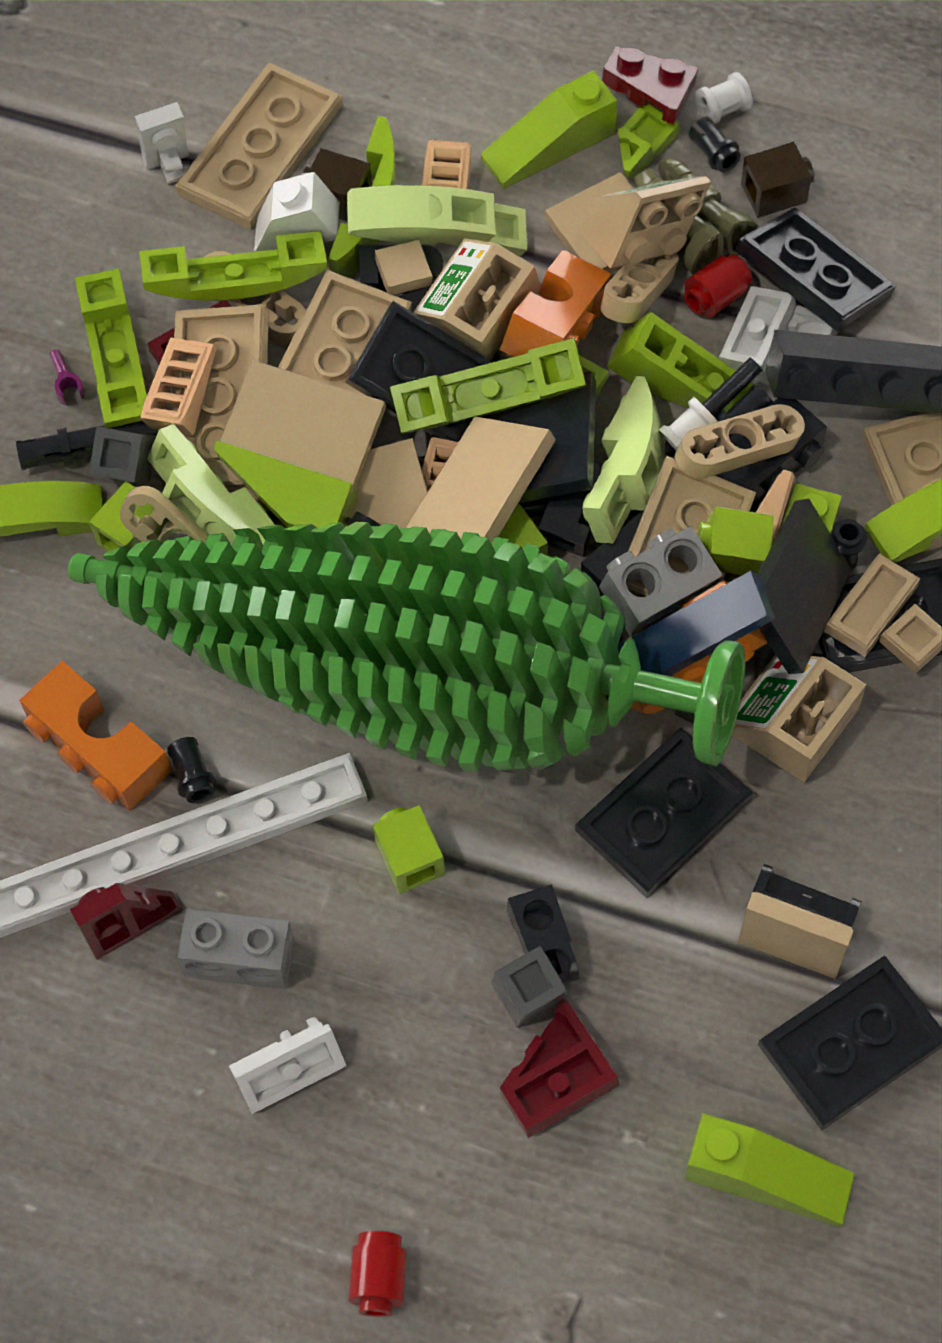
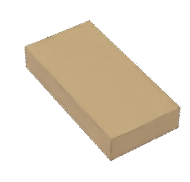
M878 554L828 620L824 632L866 657L881 637V634L885 632L917 589L920 578L883 555Z

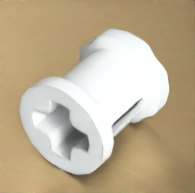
M739 72L729 74L727 81L712 88L703 87L695 91L696 105L701 117H710L714 124L720 122V118L738 109L747 111L753 105L750 87Z
M695 397L688 402L689 408L669 427L663 425L659 429L662 436L676 451L688 431L718 422Z

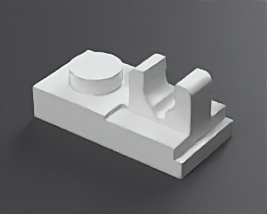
M178 102L135 116L144 164L147 170L160 166L167 184L181 179L183 176L181 170L183 166L180 159L189 156L184 117Z
M309 1018L306 1020L309 1028L293 1036L286 1030L280 1034L281 1042H275L229 1065L252 1114L347 1066L328 1024L323 1026L317 1018Z

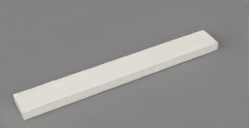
M350 753L1 880L0 938L69 913V909L78 905L81 897L93 889L99 887L108 888L115 883L142 886L368 802L366 792Z

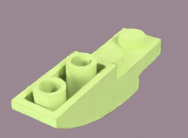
M423 185L373 186L354 188L347 192L348 235L397 244L419 240L421 245H431L432 247L439 242L460 246L465 238L497 243L519 257L527 251L526 209L494 203V193Z
M645 376L635 377L627 394L622 397L620 407L610 425L603 432L601 439L602 448L609 459L604 462L601 474L593 489L584 499L582 507L584 518L589 523L595 541L599 543L613 544L630 511H644L665 459V438L659 431L663 425Z
M175 424L159 429L147 460L166 483L162 494L207 535L223 533L232 546L236 536L233 530L250 528L260 535L264 546L265 539L257 528L275 524L268 517L263 506L255 501L245 487L229 493L221 478L212 472L197 453L192 442L184 437Z

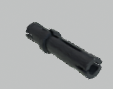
M143 421L110 428L155 436L158 433L157 429H151ZM96 427L67 432L66 428L57 429V434L24 441L17 440L16 447L22 471L63 462L64 466L74 465L73 460L92 456Z

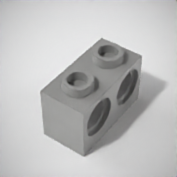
M692 526L677 534L673 528H670L648 542L650 549L637 556H634L631 551L626 552L606 566L608 572L599 588L604 595L606 594L624 615L625 627L629 636L636 634L640 630L682 608V605L714 587L722 578V573ZM676 557L682 559L687 564L689 573L680 574L675 572L670 567L668 558ZM630 580L641 582L646 587L648 596H634L627 589L626 582Z
M186 908L177 960L184 976L187 978L286 989L295 940L289 920Z

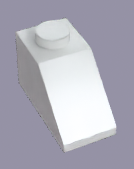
M315 172L273 183L257 216L254 252L277 249L276 236L321 231L323 243L335 240L338 232L339 201Z

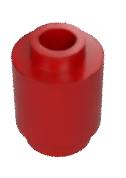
M737 255L720 256L686 279L684 283V300L692 312L711 318L746 293L747 287L752 283L751 271L747 264Z
M366 1231L359 1234L358 1245L352 1247L349 1302L359 1306V1314L370 1317H387L392 1315V1308L400 1307L404 1304L407 1251L402 1248L401 1235L386 1231Z

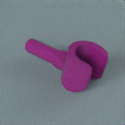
M58 349L52 350L50 357L57 372L54 386L59 402L66 405L63 391L68 387L77 388L81 399H83L85 391L81 379L76 374L68 371L61 351Z

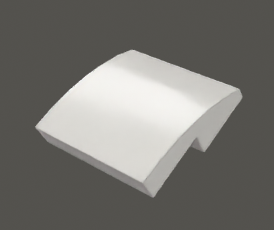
M751 286L719 355V359L734 370H737L751 357L763 370L754 380L769 385L765 369L774 330L837 336L838 332L808 308L796 305L795 298L789 293Z

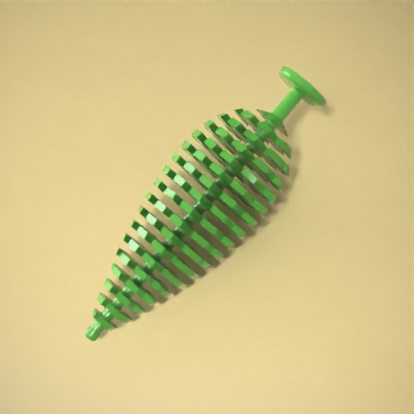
M337 522L318 528L313 524H297L287 529L281 525H272L257 528L265 539L264 546L257 532L250 528L233 530L236 536L232 546L223 533L208 535L205 543L202 540H195L191 536L180 537L175 540H165L164 543L154 539L136 543L132 548L125 545L109 550L103 556L105 561L96 559L92 555L77 553L72 556L68 564V575L72 581L83 584L95 583L99 596L109 605L115 608L119 606L123 616L141 626L146 625L150 632L164 641L168 633L172 634L171 641L175 647L190 657L194 648L202 663L222 674L225 673L233 681L250 689L253 688L254 691L276 702H281L285 708L297 714L301 713L309 716L313 722L327 727L328 723L335 725L343 734L355 739L358 732L365 734L368 742L380 749L385 750L389 739L392 743L396 744L395 748L400 755L415 760L420 746L422 751L427 752L426 756L432 764L445 767L451 754L454 759H458V764L463 771L479 772L481 762L484 766L495 767L497 771L526 769L529 765L531 768L539 766L542 769L555 764L566 754L559 740L560 732L564 736L567 753L575 757L591 748L590 739L592 735L604 734L608 721L612 728L617 726L635 701L695 714L693 724L694 755L703 764L716 767L722 761L729 746L740 706L745 672L744 646L740 642L724 641L714 649L707 664L702 683L641 671L635 640L632 637L625 641L620 653L617 649L621 633L626 630L624 615L606 594L600 597L596 583L584 571L582 573L576 567L571 571L567 562L556 556L552 558L542 554L539 547L525 543L524 549H522L520 545L513 544L509 539L494 537L491 544L489 538L480 537L478 533L463 532L460 539L457 532L447 531V529H432L431 533H429L426 527L412 526L411 528L399 529L398 525L394 524L370 526L369 522H354L344 527L342 522ZM601 603L605 610L603 620L601 619Z

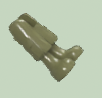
M668 157L661 160L658 164L661 179L654 171L647 168L634 178V184L637 188L663 181L700 176H695L682 161ZM711 185L703 199L702 208L696 214L686 235L688 245L684 253V264L686 269L692 274H695L720 257L723 248L730 255L739 256L735 251L739 239L758 228L749 215L723 206L720 203L722 199L721 194Z

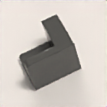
M96 427L89 474L129 482H150L152 465L147 460L156 436Z
M541 946L496 970L491 982L517 1028L555 1007L559 1001L564 999L567 993V989Z

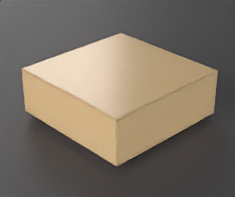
M419 240L375 250V261L387 293L396 295L432 286V274Z
M914 604L881 634L879 642L916 674L942 650V627Z

